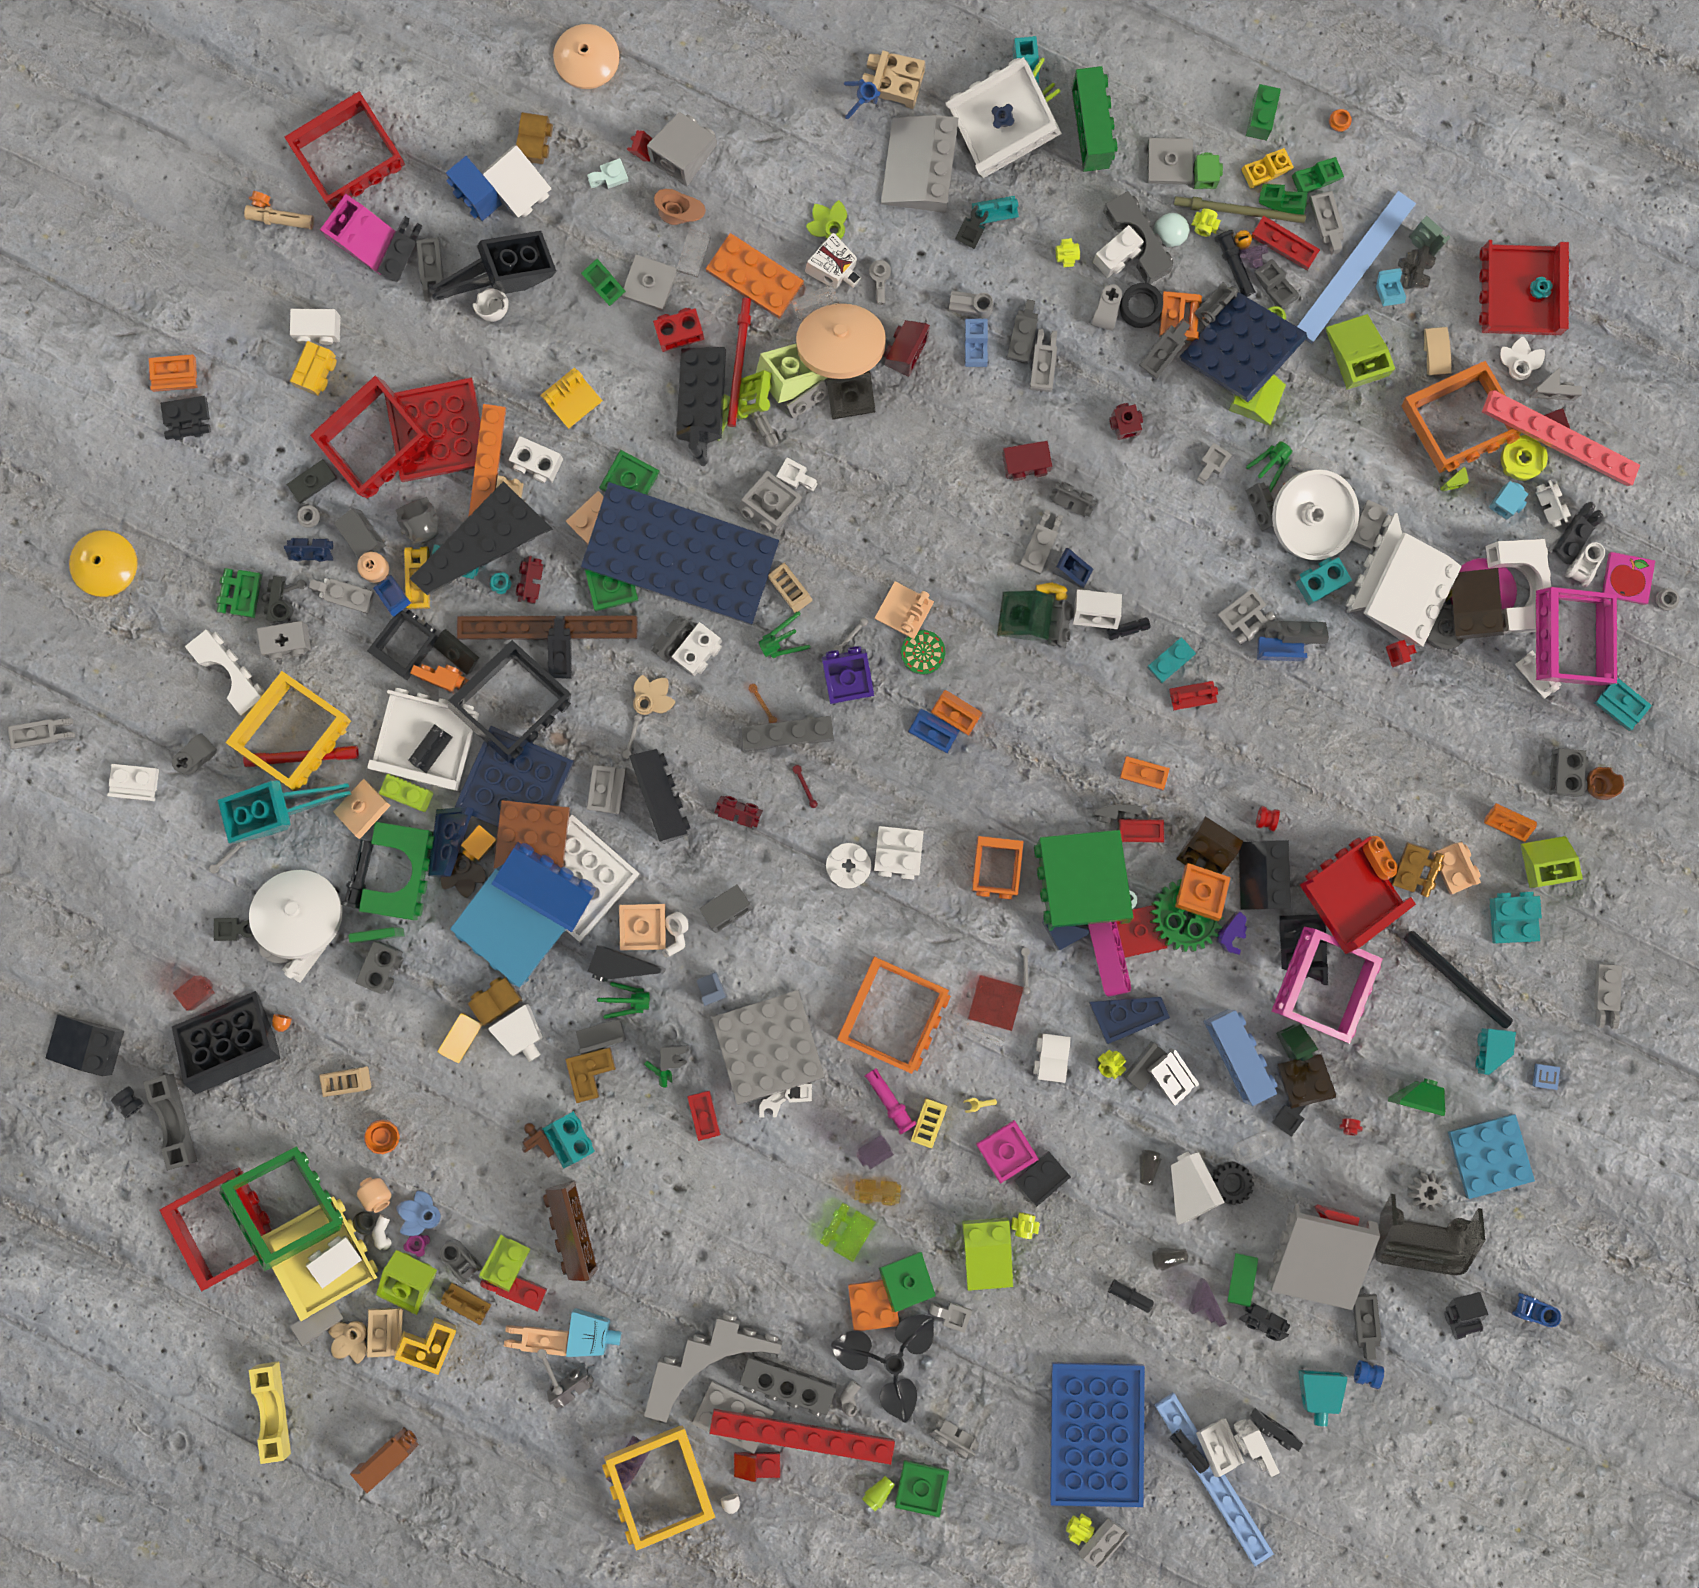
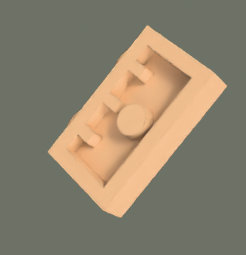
M1456 842L1431 853L1433 859L1436 852L1445 855L1442 862L1444 866L1442 871L1439 872L1449 894H1454L1472 885L1481 883L1479 879L1481 877L1480 872L1469 858L1471 853L1467 845H1463L1462 842Z

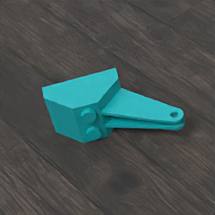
M270 781L218 799L228 844L266 837L287 830L291 825L290 815L332 800L350 796L351 791L336 793L289 809L286 807L285 800L336 792L349 788V783L283 793L280 781Z

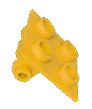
M575 367L540 395L568 429L603 401Z

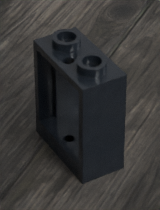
M409 609L406 612L402 610L396 614L367 650V652L407 681L412 675L410 672L413 665L419 666L438 639V636L435 635L437 630L427 622L424 625L420 624L417 621L419 617ZM405 620L429 637L406 668L382 651Z

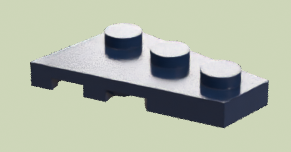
M473 808L436 809L433 832L435 837L431 849L428 876H451L474 810Z
M1162 997L1089 1002L1106 1044L1170 1018Z

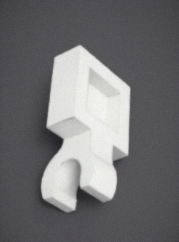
M786 458L776 476L780 481L797 489L800 483L805 488L814 492L818 484L816 483L817 480L805 475L806 467L789 458Z

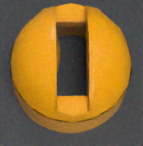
M1241 230L1236 233L1234 240L1237 247L1245 250L1250 246L1252 236L1248 231ZM1244 236L1247 237V238L1242 239V240H1240V241L1238 240V238H1241V237H1244Z

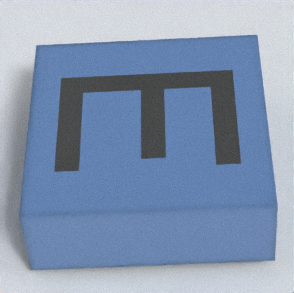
M1535 1064L1533 1086L1558 1090L1560 1067Z

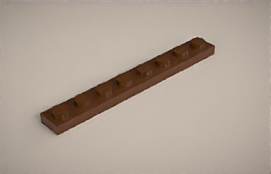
M457 616V639L544 640L548 639L549 628H554L555 616ZM565 616V628H570L571 639H637L638 617Z

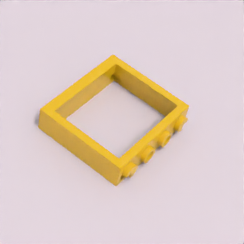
M281 671L225 743L290 790L298 791L303 784L306 785L312 771H316L320 767L322 758L326 753H330L334 749L336 740L340 735H344L347 732L346 728L351 720L338 709ZM290 687H292L336 718L288 779L244 748V746Z
M683 1425L604 1456L606 1463L602 1465L605 1477H611L613 1486L609 1488L613 1500H619L621 1508L617 1509L620 1521L621 1523L626 1522L628 1531H625L628 1544H634L636 1551L715 1518ZM678 1440L702 1512L639 1538L615 1465Z

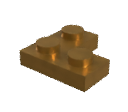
M611 1047L565 1059L576 1103L599 1098L594 1075L616 1069Z

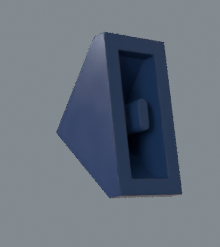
M1065 548L1053 574L1084 589L1094 569L1071 549Z
M1042 920V924L1058 951L1089 933V930L1076 926L1054 927L1052 931H1049L1048 924L1045 925L1044 920Z

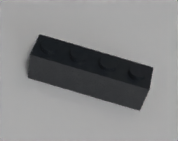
M658 749L630 755L632 766L659 841L662 844H666L688 836L687 830L691 829L687 816L682 817L680 808H683L680 796H675L672 788L676 785L672 774L667 775L665 766H668L665 754H660Z

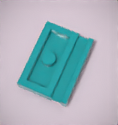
M1618 677L1617 683L1608 685L1594 702V704L1628 731L1634 729V726L1639 723L1652 706Z

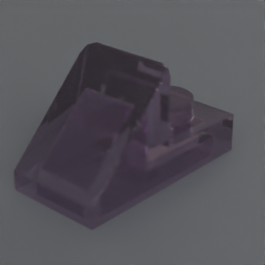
M1201 1278L1198 1280L1189 1306V1312L1194 1314L1208 1308L1205 1310V1314L1210 1323L1215 1322L1218 1327L1227 1324L1207 1281Z

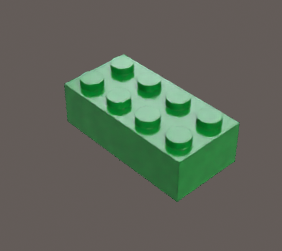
M1103 66L1076 69L1071 87L1083 172L1109 169L1111 162L1115 159V152L1118 150L1117 139L1113 138L1112 135L1114 118L1109 115L1111 97L1106 94L1108 76L1103 73Z

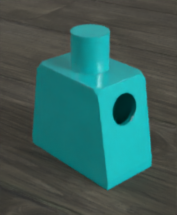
M1299 1370L1302 1405L1307 1412L1314 1413V1425L1328 1426V1414H1340L1348 1378L1344 1373Z

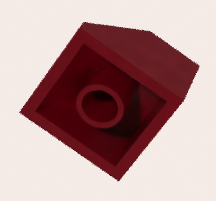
M905 320L903 326L898 325L893 336L895 341L892 346L888 345L883 355L886 358L885 366L909 377L928 340L930 325Z

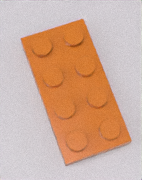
M731 233L706 267V272L746 298H750L752 302L778 319L783 315L804 284V280Z

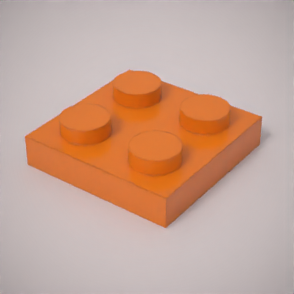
M1189 863L1186 864L1175 907L1219 921L1222 917L1231 877Z
M882 1280L848 1284L854 1330L895 1327L899 1324L898 1312H892Z

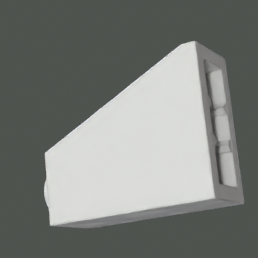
M1188 1151L1178 1156V1162L1171 1165L1176 1222L1178 1225L1189 1222L1225 1203L1199 1152L1190 1155Z

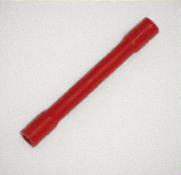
M358 746L336 747L330 753H326L322 760L358 759ZM310 750L253 754L267 764L302 762ZM243 757V763L245 767H257L251 761Z

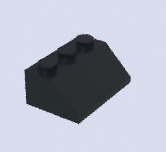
M1289 840L1243 842L1238 852L1240 910L1291 909Z

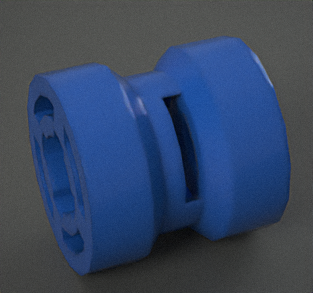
M1359 1360L1354 1372V1382L1361 1385L1369 1383L1370 1387L1379 1389L1384 1378V1367L1376 1364L1371 1366L1368 1362Z

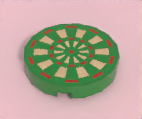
M927 630L918 631L915 639L907 637L901 648V656L905 667L912 673L927 675L937 671L943 664L946 655L945 645L941 638L934 632Z

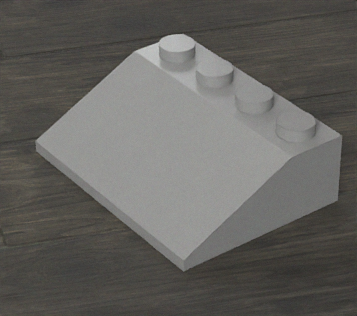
M941 115L892 118L881 198L882 205L946 213L959 118Z

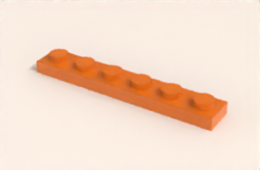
M483 404L469 516L496 489L506 407Z

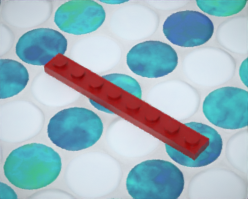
M713 1409L709 1434L890 1465L895 1446V1440L890 1438Z

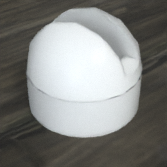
M738 1494L726 1495L720 1499L725 1512L733 1514L738 1511L740 1507Z

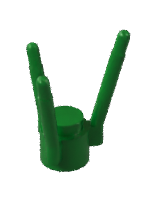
M1279 441L1275 446L1271 445L1267 451L1249 463L1246 468L1250 469L1270 454V462L1258 475L1260 479L1274 464L1279 465L1281 463L1269 486L1271 493L1285 466L1290 462L1289 456L1293 451L1286 443Z
M799 611L769 634L762 636L763 639L758 641L765 657L771 655L774 659L780 655L811 648L810 645L777 651L781 648L779 642L795 634L796 630L793 629L777 638L774 635L800 616L801 613Z
M611 982L610 986L636 994H631V998H597V1002L631 1003V1007H635L605 1014L603 1016L604 1019L643 1013L644 1010H649L650 992H644V988H635Z

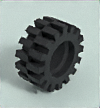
M1224 1162L1225 1164H1220L1217 1169L1213 1170L1214 1174L1211 1177L1226 1204H1241L1243 1200L1250 1198L1248 1197L1250 1193H1253V1176L1241 1164ZM1230 1174H1235L1240 1179V1187L1234 1192H1229L1224 1188V1179Z

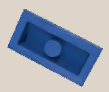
M920 709L908 732L948 753L960 730L924 709Z

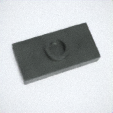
M322 459L286 485L301 504L335 481L337 477L325 460Z
M447 629L440 633L433 646L466 675L472 672L480 658Z

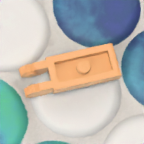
M506 1326V1332L523 1335L522 1342L513 1339L504 1340L505 1347L535 1353L540 1349H544L547 1354L566 1356L569 1331L530 1326Z

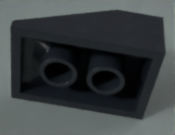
M597 945L587 972L593 973L592 978L607 982L608 979L664 973L666 968L605 946Z
M57 1014L45 1059L99 1076L113 1075L124 1030Z

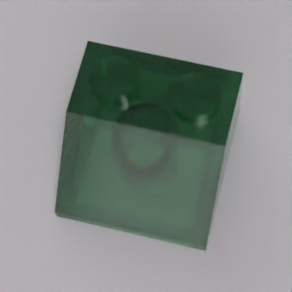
M1037 590L1003 592L997 636L1031 641L1048 640L1054 596Z

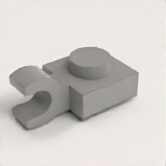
M1213 443L1200 462L1205 468L1196 481L1204 485L1212 472L1219 475L1232 454Z
M949 1302L948 1308L931 1303L929 1312L934 1316L944 1318L943 1326L965 1333L972 1310Z

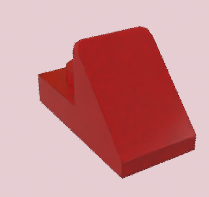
M734 1452V1477L751 1482H756L757 1478H780V1452H755V1454L751 1452Z

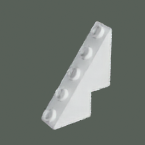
M1398 513L1386 516L1382 527L1385 529L1382 535L1378 534L1373 545L1376 548L1373 554H1369L1365 560V572L1363 575L1360 574L1354 585L1357 589L1354 595L1350 594L1346 601L1347 613L1366 610L1402 535Z

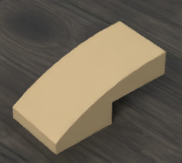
M1448 327L1425 328L1424 351L1427 352V374L1451 373Z

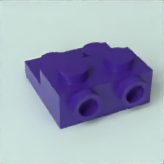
M854 646L848 648V652L839 654L838 650L825 653L826 656L822 657L830 704L874 696L866 649H861V646Z

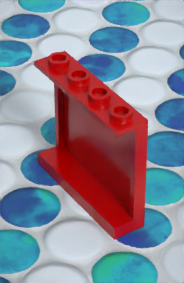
M1488 240L1481 247L1479 259L1482 261V269L1479 273V281L1482 282V290L1479 294V303L1482 304L1479 325L1482 326V333L1562 335L1569 329V242H1559L1556 246L1493 245L1492 240ZM1538 277H1545L1546 280H1550L1553 288L1547 298H1535L1530 292L1531 283L1536 281Z
M1371 836L1363 840L1360 837L1356 838L1348 844L1350 846L1349 849L1345 847L1336 852L1334 860L1329 858L1321 863L1319 871L1317 869L1312 870L1305 875L1306 880L1299 884L1345 954L1362 947L1416 905L1412 897L1402 901L1390 881L1379 878L1363 851V845L1372 839Z

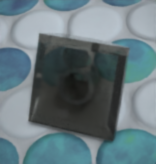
M870 370L852 378H826L832 420L876 412Z

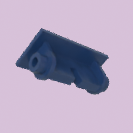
M291 538V540H287V545H284L289 560L333 561L330 551L333 550V541H329L328 538L313 539L312 545H309L308 538Z

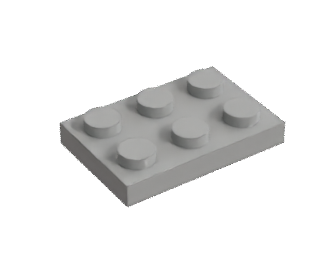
M712 1380L692 1424L709 1432L713 1409L767 1418L772 1417L774 1409ZM718 1436L755 1454L759 1442Z

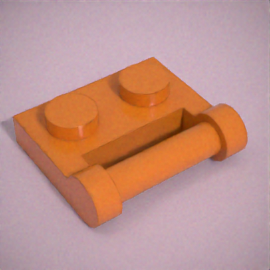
M1163 291V310L1160 316L1159 337L1171 325L1176 327L1182 318L1184 319L1185 303L1191 304L1189 318L1191 326L1184 335L1187 337V341L1199 339V332H1197L1198 318L1194 312L1199 308V304L1202 303V295Z

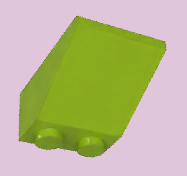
M1004 1217L962 1221L967 1290L1013 1287L1009 1219Z

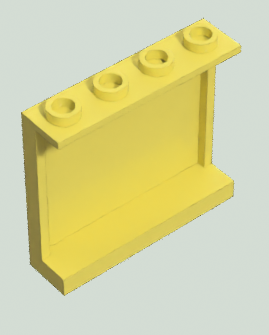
M334 1196L331 1197L332 1202L330 1203L334 1210L338 1209L343 1217L340 1231L272 1267L300 1321L377 1278L375 1273L378 1272L374 1261H368L364 1253L368 1250L362 1239L357 1241L354 1235L356 1230L352 1220H346L343 1215L346 1209L340 1199L335 1200ZM318 1205L261 1237L272 1254L329 1223V1220L321 1206ZM346 1235L362 1260L322 1289L306 1267V1263L309 1262L308 1257L317 1250H320L322 1253L329 1248L328 1243L335 1237L340 1236L342 1238Z

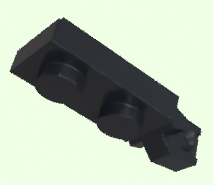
M555 616L554 628H549L548 633L549 674L553 678L572 679L570 628H565V616Z

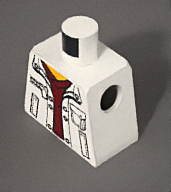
M834 233L808 260L805 268L807 274L833 289H836L843 281L854 288L861 279L853 271L857 261L856 256Z

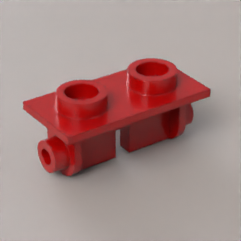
M1213 681L1169 689L1173 711L1218 703L1216 697L1218 695V688L1214 686Z

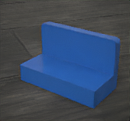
M1258 637L1257 660L1303 661L1307 659V653H1304V643H1282V640L1278 638Z

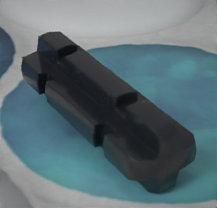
M1145 617L1138 621L1135 620L1118 626V629L1108 628L1106 631L1109 640L1118 639L1119 636L1124 637L1138 633L1139 630H1148L1151 628L1149 619Z

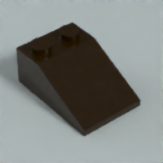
M1499 568L1459 572L1452 585L1454 625L1457 640L1504 635Z

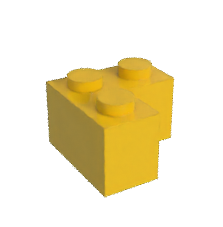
M434 1317L425 1339L403 1331L394 1354V1359L438 1375L455 1336L456 1325Z

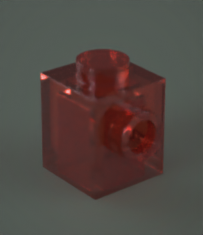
M200 975L193 976L174 991L173 994L186 1011H191L209 999L215 992L212 990L213 984L207 977Z

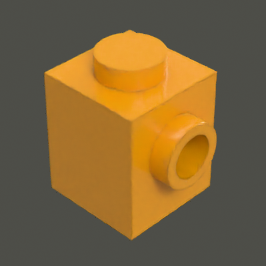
M478 825L462 843L461 846L465 849L462 853L471 861L476 858L480 862L496 844L497 840Z

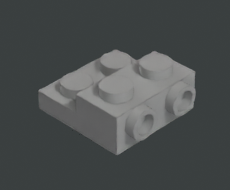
M766 471L741 499L738 509L745 519L750 520L752 518L756 521L761 531L764 533L770 532L774 535L785 523L789 514L801 502L802 496Z

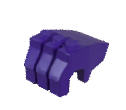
M1236 911L1217 933L1219 936L1216 937V942L1227 953L1240 955L1241 950L1233 947L1232 942L1236 937L1246 938L1247 926L1245 924L1247 918L1242 912Z

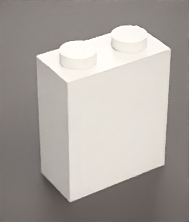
M513 145L482 172L484 177L495 188L499 199L514 217H526L533 210L531 208L532 205L536 202L540 204L549 197L547 192L551 190V187L517 145Z

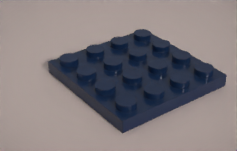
M1238 292L1237 297L1224 307L1215 317V321L1210 323L1201 332L1199 339H1195L1180 355V358L1187 365L1246 402H1249L1308 337L1307 333Z
M494 726L489 728V732L507 749L519 739V737ZM484 741L454 808H473L472 816L498 827L502 800L555 806L574 761L528 742L523 747L524 751L516 759L512 757L507 762Z

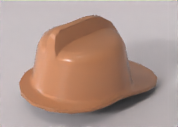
M673 189L659 190L654 197V203L658 208L660 218L670 225L697 221L706 212L705 206L701 201Z

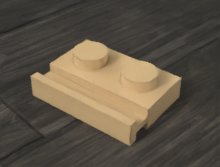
M402 1308L368 1309L367 1357L394 1356L402 1336Z

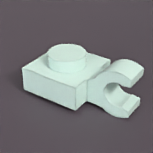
M620 158L600 165L601 172H592L587 175L591 188L606 183L609 189L629 182Z

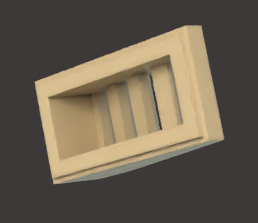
M785 562L768 574V579L794 613L812 602L809 593ZM784 573L788 574L779 582L776 581V579H778ZM790 580L793 581V582L790 583L788 586H786L784 589L781 588V587L784 586L786 583H788ZM798 587V590H796L790 596L787 595L789 592Z
M367 1066L319 1075L323 1097L371 1089L369 1068ZM348 1075L351 1076L352 1087H350ZM339 1076H341L343 1089L340 1086ZM331 1077L333 1078V1085H334V1090H333V1091L331 1090V1084H330V1078H331Z

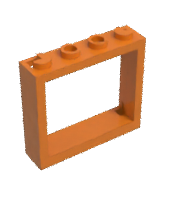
M1486 361L1405 397L1401 405L1439 473L1446 470L1451 472L1465 461L1468 463L1473 462L1480 457V454L1485 452L1488 454L1499 449L1500 445L1506 442L1512 444L1520 438L1521 432L1505 424L1508 431L1446 459L1417 408L1477 380L1480 381L1487 395L1493 390L1505 395Z
M873 957L837 1040L912 1074L914 1070L918 1071L922 1064L923 1058L920 1055L923 1049L928 1050L932 1041V1037L929 1036L932 1028L937 1029L942 1017L939 1016L941 1008L946 1009L951 997L948 995L949 990L877 957ZM879 967L939 993L908 1064L849 1037Z

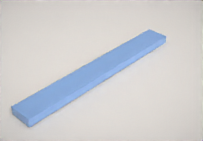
M1400 191L1396 193L1297 326L1307 333L1308 338L1306 340L1311 344L1416 205L1414 201Z
M1174 1392L1154 1404L1171 1433H1177L1176 1430L1181 1429L1191 1443L1197 1445L1196 1449L1208 1462L1196 1434L1198 1431ZM1210 1466L1201 1474L1194 1468L1254 1567L1274 1555L1225 1474L1220 1477H1214Z

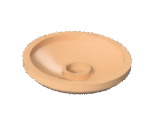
M580 24L569 28L559 37L554 48V64L558 74L566 83L579 89H593L604 85L614 76L619 65V50L615 39L608 31L597 25ZM588 48V51L581 52V49Z

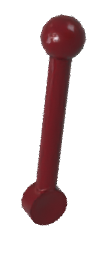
M795 765L793 772L797 774L810 801L809 806L816 808L818 803L813 799L802 776L801 766Z

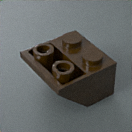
M1205 816L1187 840L1176 860L1184 865L1189 863L1222 874L1237 856L1243 840Z

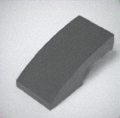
M1273 259L1254 271L1258 281L1276 306L1284 309L1299 298V293L1286 280V273Z

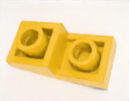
M1285 148L1265 155L1261 160L1244 165L1241 171L1251 189L1287 173L1294 167Z

